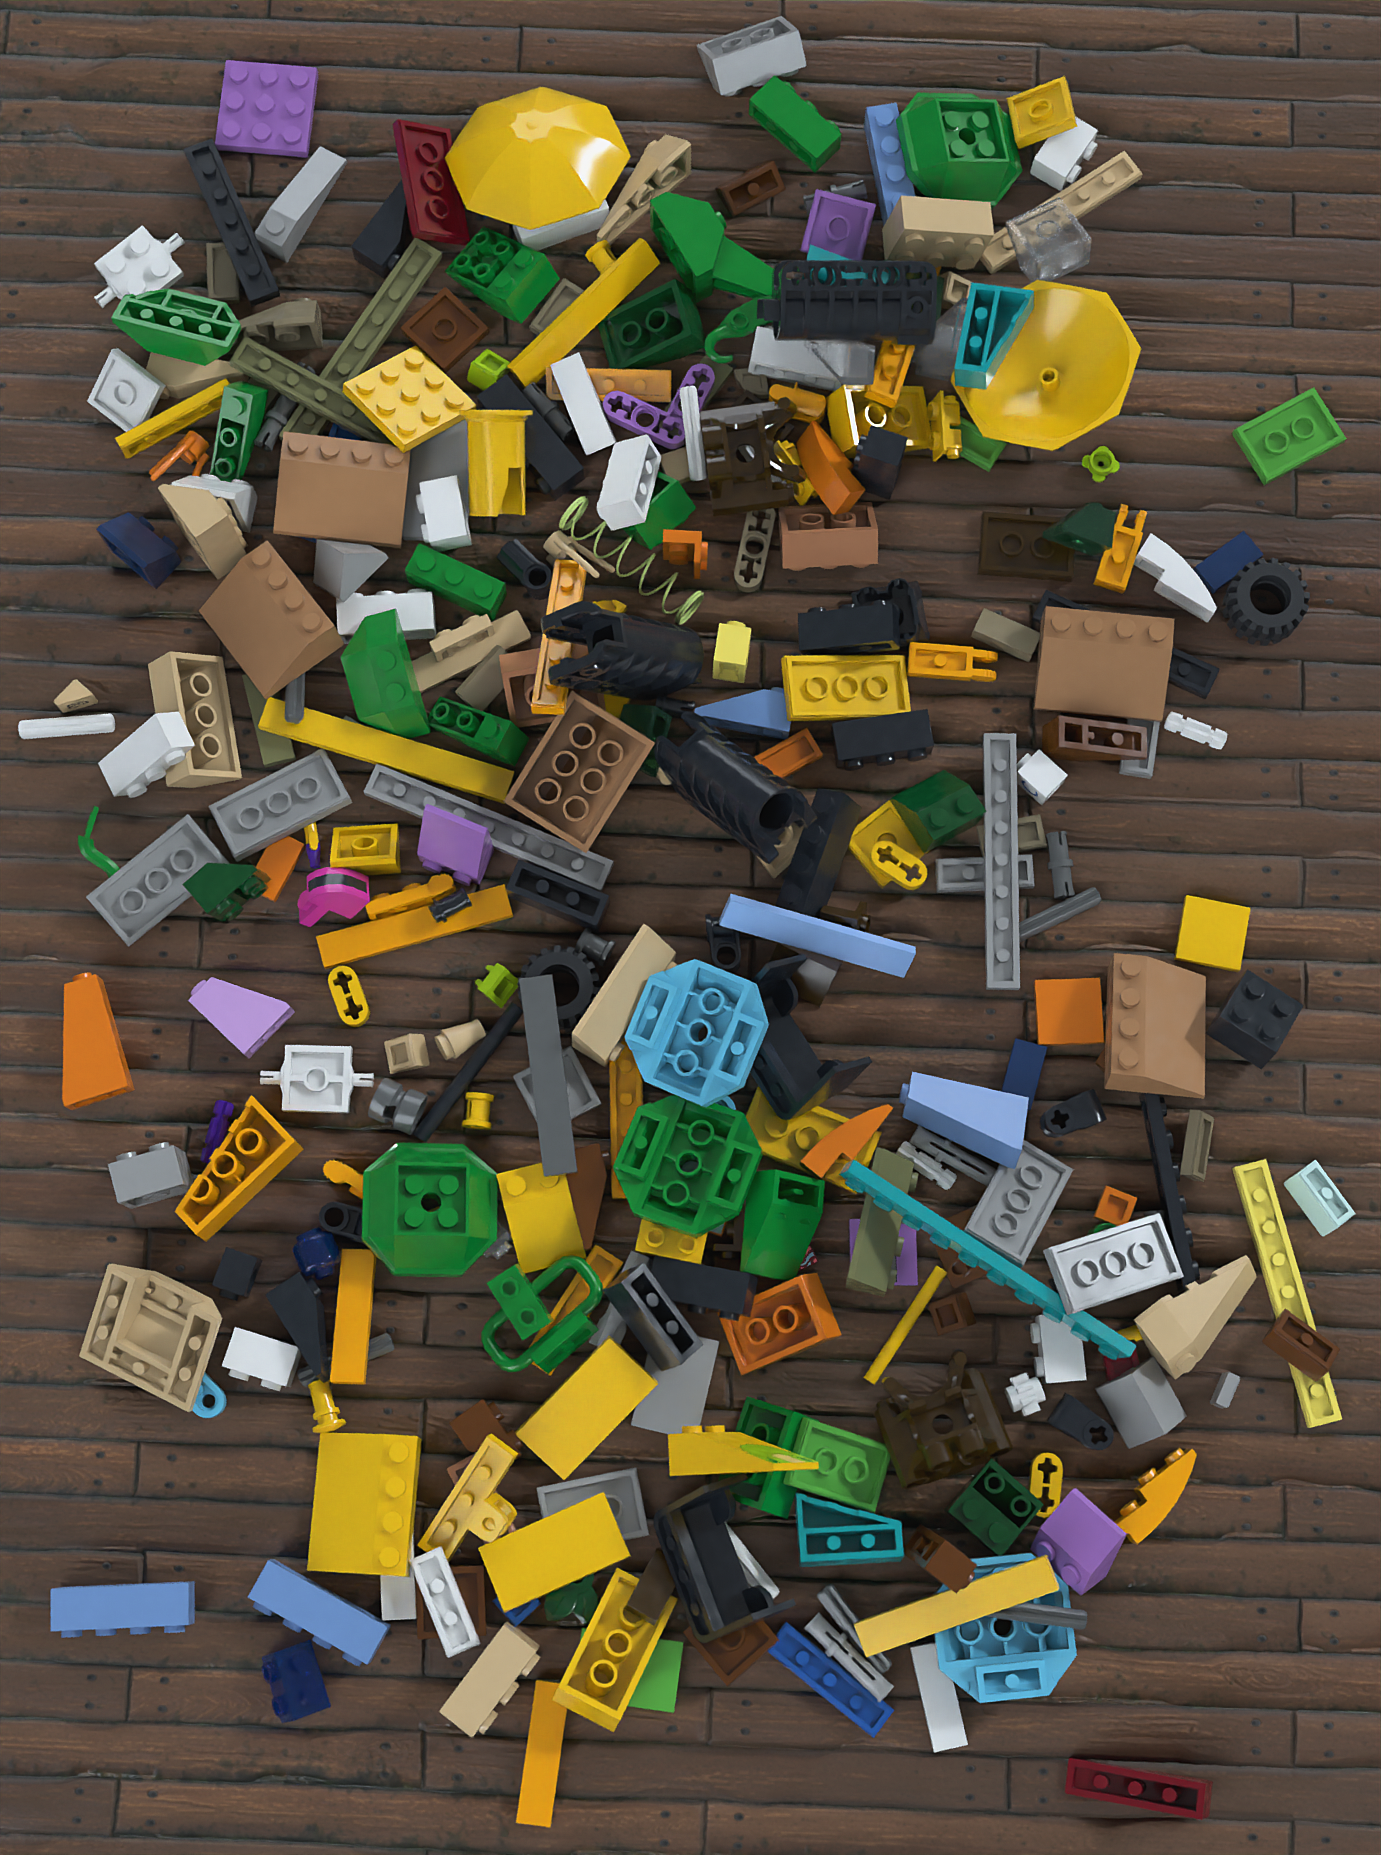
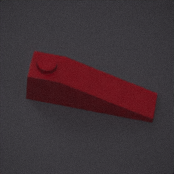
M1069 1758L1065 1794L1203 1820L1209 1817L1213 1781Z

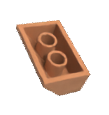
M872 502L855 503L849 512L833 515L825 504L778 508L780 553L783 569L789 568L793 571H801L807 567L834 569L838 566L847 565L863 568L870 564H878V527Z
M575 644L573 659L589 654L587 646ZM540 648L499 655L509 718L518 728L551 723L556 717L555 714H532L531 711ZM569 688L568 696L574 690L606 710L604 694Z

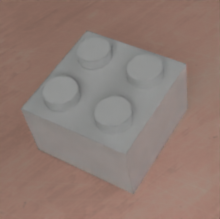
M168 1142L150 1146V1152L137 1155L136 1152L118 1155L116 1162L108 1164L117 1202L133 1209L187 1193L193 1184V1179L186 1152L174 1145L169 1146Z

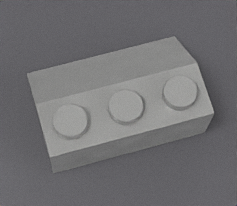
M782 16L697 45L698 52L713 88L720 95L724 96L739 94L742 88L750 85L755 87L763 86L774 75H781L782 77L792 76L798 73V69L807 66L799 30Z

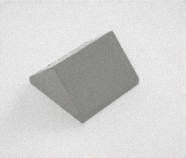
M317 539L313 582L320 589L345 602L389 557L368 544Z
M1154 1356L1141 1362L1138 1366L1127 1370L1117 1378L1095 1388L1128 1449L1165 1435L1187 1417Z

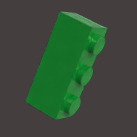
M774 75L749 99V115L814 173L840 149L842 134L838 126L831 120H825L810 101H804L800 98L792 85L787 81L782 82Z
M420 543L405 569L408 583L432 592V594L479 616L487 614L492 622L507 596L504 582Z

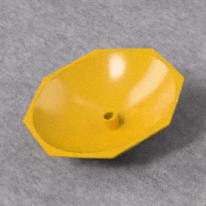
M538 87L478 107L447 153L445 160L467 210L533 230L600 208L631 156L607 106L550 88Z
M1036 280L1021 288L1034 290V309L987 389L955 386L954 371L950 381L983 437L1054 451L1119 415L1141 347L1106 292Z

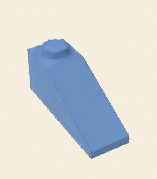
M773 687L771 690L763 689L697 707L694 713L703 717L709 726L784 740L789 736L791 721H787L784 688Z

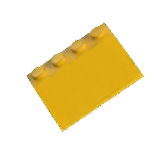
M320 1433L307 1571L409 1577L421 1438L418 1436L392 1434Z

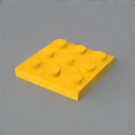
M416 345L345 382L342 391L403 453L464 420V415H459V410H476L477 406Z

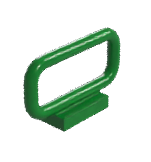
M574 1255L563 1256L531 1282L534 1290L539 1294L564 1271L572 1268L589 1285L590 1293L582 1303L515 1359L508 1358L495 1341V1332L509 1319L502 1308L484 1324L481 1342L498 1367L504 1371L518 1372L535 1362L536 1365L549 1374L599 1331L598 1327L587 1315L601 1302L603 1284L599 1276L583 1258Z

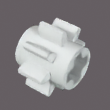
M1027 1373L1009 1378L1012 1386L1005 1388V1394L1012 1411L1022 1410L1023 1416L1040 1411L1038 1403L1046 1399L1038 1378L1033 1377L1029 1379Z

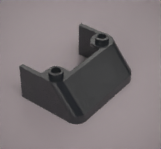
M804 954L769 962L751 980V982L756 983L769 1026L750 1073L776 1115L783 1120L799 1117L842 1092L872 1063L868 1056L848 1063L832 1059L822 1065L791 1017L790 1013L798 1004V991L790 977L807 960Z
M746 1473L702 1486L658 1510L654 1515V1529L695 1637L702 1643L718 1639L796 1606L794 1599L774 1605L772 1595L763 1586L755 1585L749 1587L725 1522L733 1518L736 1508V1501L730 1489L747 1480Z

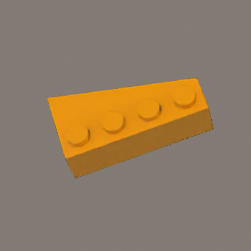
M252 1095L246 1102V1108L238 1120L235 1119L228 1129L229 1133L220 1147L216 1148L209 1158L210 1162L203 1173L197 1176L174 1211L197 1236L206 1242L304 1150Z

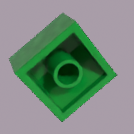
M658 471L645 522L622 529L629 536L633 535L632 539L636 543L651 550L663 542V529L673 530L676 526L683 524L696 507L678 480Z

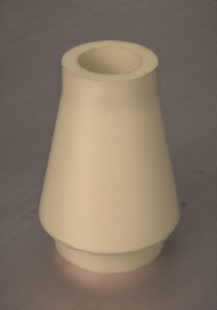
M475 1019L472 1022L440 1030L441 1034L434 1038L442 1056L448 1060L452 1057L457 1059L478 1040L485 1037L486 1033L480 1021Z

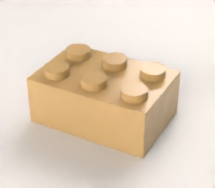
M900 196L882 229L885 260L925 261L932 264L934 268L939 266L956 267L960 270L974 268L994 236L991 203Z
M507 1621L439 1712L470 1737H473L477 1731L484 1734L498 1715L493 1710L498 1702L505 1706L520 1686L515 1682V1679L520 1673L526 1677L540 1659V1656L536 1654L540 1645Z

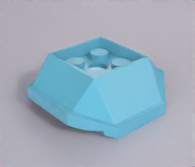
M693 959L667 971H661L649 976L624 1038L629 1049L632 1050L636 1064L645 1082L703 1107H708L744 1087L769 1023L756 983ZM706 1026L708 1029L707 1037L700 1042L698 1033L702 1027Z
M1032 1553L970 1559L977 1564L973 1571L975 1573L973 1580L1035 1559L1036 1557ZM1056 1574L1055 1577L1060 1587L1058 1591L1026 1601L1028 1603L1071 1608L1068 1585ZM941 1584L934 1594L949 1588ZM983 1616L934 1634L938 1669L979 1703L1049 1696L1059 1679L1077 1656L1074 1628L1010 1620V1631L1005 1635L999 1636L994 1631V1622L997 1618Z

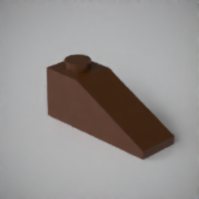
M1057 716L1042 726V752L1048 758L1070 761L1145 760L1147 758V727Z
M599 1143L576 1148L575 1155L578 1173L566 1174L585 1252L592 1251L608 1181L606 1170L612 1169L608 1149L601 1151Z
M920 1524L903 1546L904 1555L956 1594L960 1588L965 1589L974 1578L975 1573L973 1571L977 1564L948 1541Z

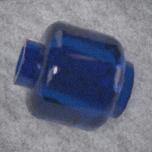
M315 1228L296 1237L297 1243L293 1246V1254L304 1276L315 1275L316 1279L320 1280L335 1273L334 1266L341 1261V1253L331 1232Z

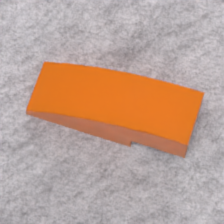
M816 420L812 421L796 442L798 455L804 471L821 500L833 515L849 512L865 489L850 472L854 465Z
M886 1104L849 1119L820 1140L800 1161L799 1165L816 1179L821 1180L839 1156L848 1162L854 1160L891 1113L893 1107Z

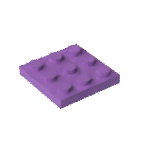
M226 60L215 139L217 150L308 158L318 81L317 68Z

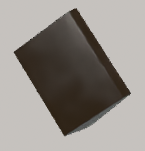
M778 942L769 962L804 954L807 960L790 979L798 991V997L820 1007L843 960Z

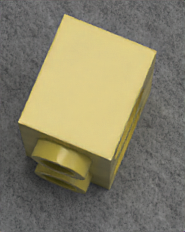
M728 621L726 624L719 623L713 660V679L744 683L751 639V628L746 627L745 624L737 621Z

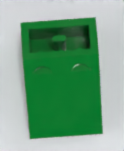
M484 226L445 270L448 276L500 315L519 324L523 323L560 279L545 254Z
M776 1169L756 1171L746 1197L740 1272L782 1281H789L796 1277L822 1216L825 1181Z

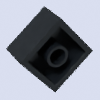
M1247 969L1232 987L1206 1034L1262 1070L1278 1052L1304 1005Z

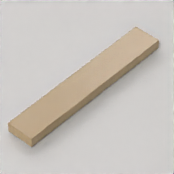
M1125 151L1121 152L995 233L981 255L980 260L991 275L1140 180L1142 172Z

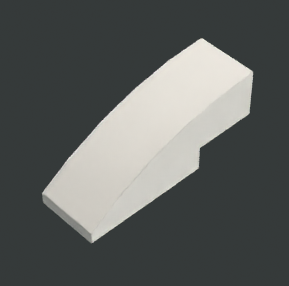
M578 352L551 364L550 366L586 456L615 444L616 439L580 353Z
M1150 534L1137 554L1133 565L1159 579L1154 588L1155 592L1208 623L1217 609L1209 591L1197 573L1177 552L1165 542Z

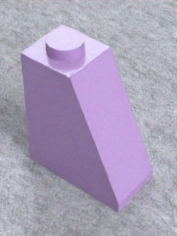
M213 977L208 981L202 980L191 991L193 996L188 1000L248 1059L295 1013L286 1002Z

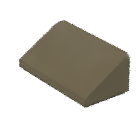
M984 608L971 637L1029 662L1039 641L1040 632Z

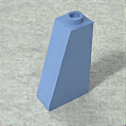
M912 1072L909 1084H902L899 1103L904 1104L903 1118L1008 1168H1016L1022 1151L1028 1097Z

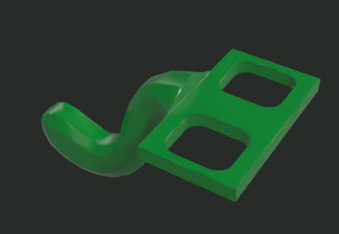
M92 806L84 835H78V846L81 854L88 861L101 868L110 878L120 868L110 858L99 852L94 847V840L90 839L99 807Z

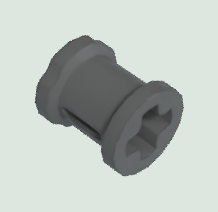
M586 927L576 944L575 952L579 954L582 952L596 960L598 966L603 968L614 950L616 941L610 940L608 942L594 935L592 930Z

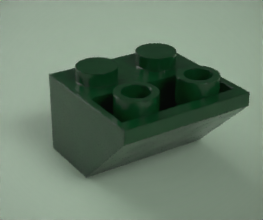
M206 863L182 885L207 914L224 922L236 918L243 911L244 908L242 906L251 898L254 900L263 895L268 889L265 883L269 882L271 878L254 865Z
M991 1458L963 1486L944 1511L995 1556H1002L1044 1504Z

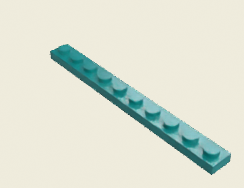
M856 1160L847 1162L839 1175L846 1179L845 1184L858 1193L865 1191L875 1198L873 1202L887 1212L894 1210L903 1216L902 1222L917 1231L921 1228L931 1235L930 1240L934 1244L944 1249L950 1247L959 1253L958 1258L963 1263L973 1268L979 1266L988 1272L986 1277L1000 1286L1008 1285L1015 1290L1014 1295L1021 1301L1030 1305L1035 1303L1043 1308L1042 1314L1056 1323L1062 1321L1072 1327L1070 1332L1074 1336L1087 1342L1090 1339L1100 1346L1099 1352L1113 1360L1131 1357L1137 1345L1083 1310L1067 1315L1058 1293Z

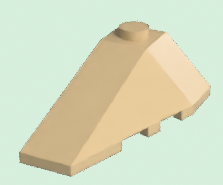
M664 135L659 141L654 140L646 147L644 154L599 229L597 243L607 240L611 245L650 210L651 199L665 192H671L691 174V144L687 140Z
M1245 1255L1215 1270L1208 1281L1200 1285L1195 1281L1186 1285L1185 1293L1175 1298L1169 1294L1159 1299L1134 1319L1150 1355L1154 1356L1156 1361L1175 1380L1183 1373L1192 1370L1195 1364L1202 1359L1257 1278L1250 1259Z

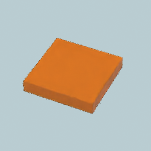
M1100 978L1035 980L1033 982L1038 1045L1059 1046L1104 1043Z

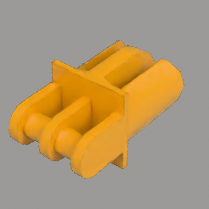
M798 382L795 383L794 389L775 384L769 389V401H775V404H778L780 398L787 397L796 404L797 412L792 417L793 419L806 423L816 420L818 424L823 421L826 409V399L823 395L798 388Z

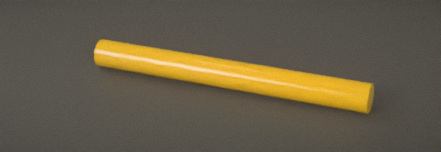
M938 1266L934 1268L863 1377L873 1385L876 1384L947 1274L945 1270Z

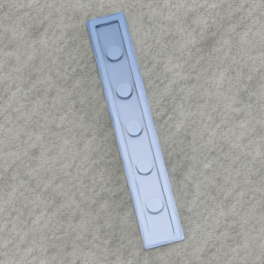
M731 893L720 916V926L902 978L905 977L916 955L915 946Z

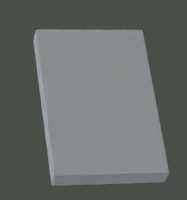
M698 1336L703 1345L682 1365L662 1372L648 1354L644 1368L658 1381V1385L635 1407L631 1425L665 1434L682 1433L683 1426H700L719 1341Z
M636 1468L537 1488L542 1519L604 1492L624 1540L649 1535Z

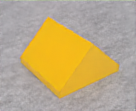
M398 823L333 828L330 868H348L363 875L401 873Z

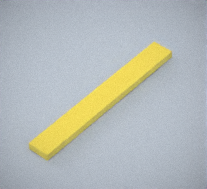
M1264 1159L1233 1167L1232 1170L1275 1318L1277 1319L1286 1308L1316 1331L1267 1160ZM1289 1363L1307 1428L1342 1420L1329 1372L1315 1382Z

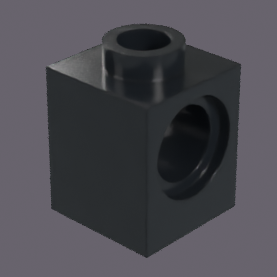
M226 1247L212 1283L213 1286L221 1288L218 1295L238 1301L240 1295L249 1298L263 1260Z

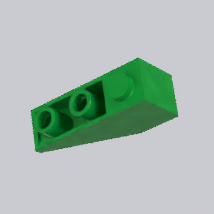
M241 380L224 386L210 475L226 482H232L234 479L242 480L255 445L254 440L257 438L264 420L269 389Z
M439 696L428 716L431 728L493 759L513 766L516 765L530 739L512 721Z

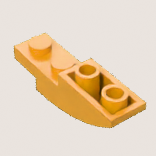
M1180 1447L1164 1458L1167 1464L1156 1472L1154 1468H1151L1137 1479L1140 1485L1134 1488V1491L1142 1501L1138 1503L1134 1499L1119 1510L1122 1516L1114 1521L1127 1534L1126 1536L1131 1543L1138 1544L1147 1537L1176 1504L1193 1469L1197 1455L1193 1449L1182 1451Z

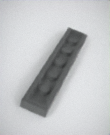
M551 974L521 978L519 982L544 1177L578 1173L553 976Z

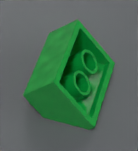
M747 1396L735 1432H741L792 1452L802 1418L805 1417L817 1422L819 1421L795 1411ZM786 1471L746 1473L748 1479L732 1487L730 1492L737 1502L787 1519L797 1488L783 1484ZM743 1473L720 1474L718 1481Z

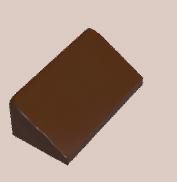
M772 160L765 161L715 187L717 194L731 217L786 190L775 162Z
M1286 1308L1281 1312L1262 1340L1266 1346L1315 1382L1320 1380L1329 1371L1340 1351V1348Z

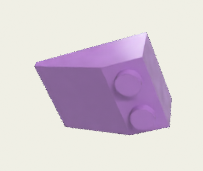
M426 804L417 851L419 860L423 862L422 867L440 874L441 870L453 874V880L470 886L471 882L480 885L494 853L488 828Z

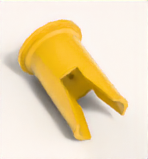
M459 410V415H464V419L467 421L468 515L498 517V514L526 515L525 421L528 419V415H533V410Z

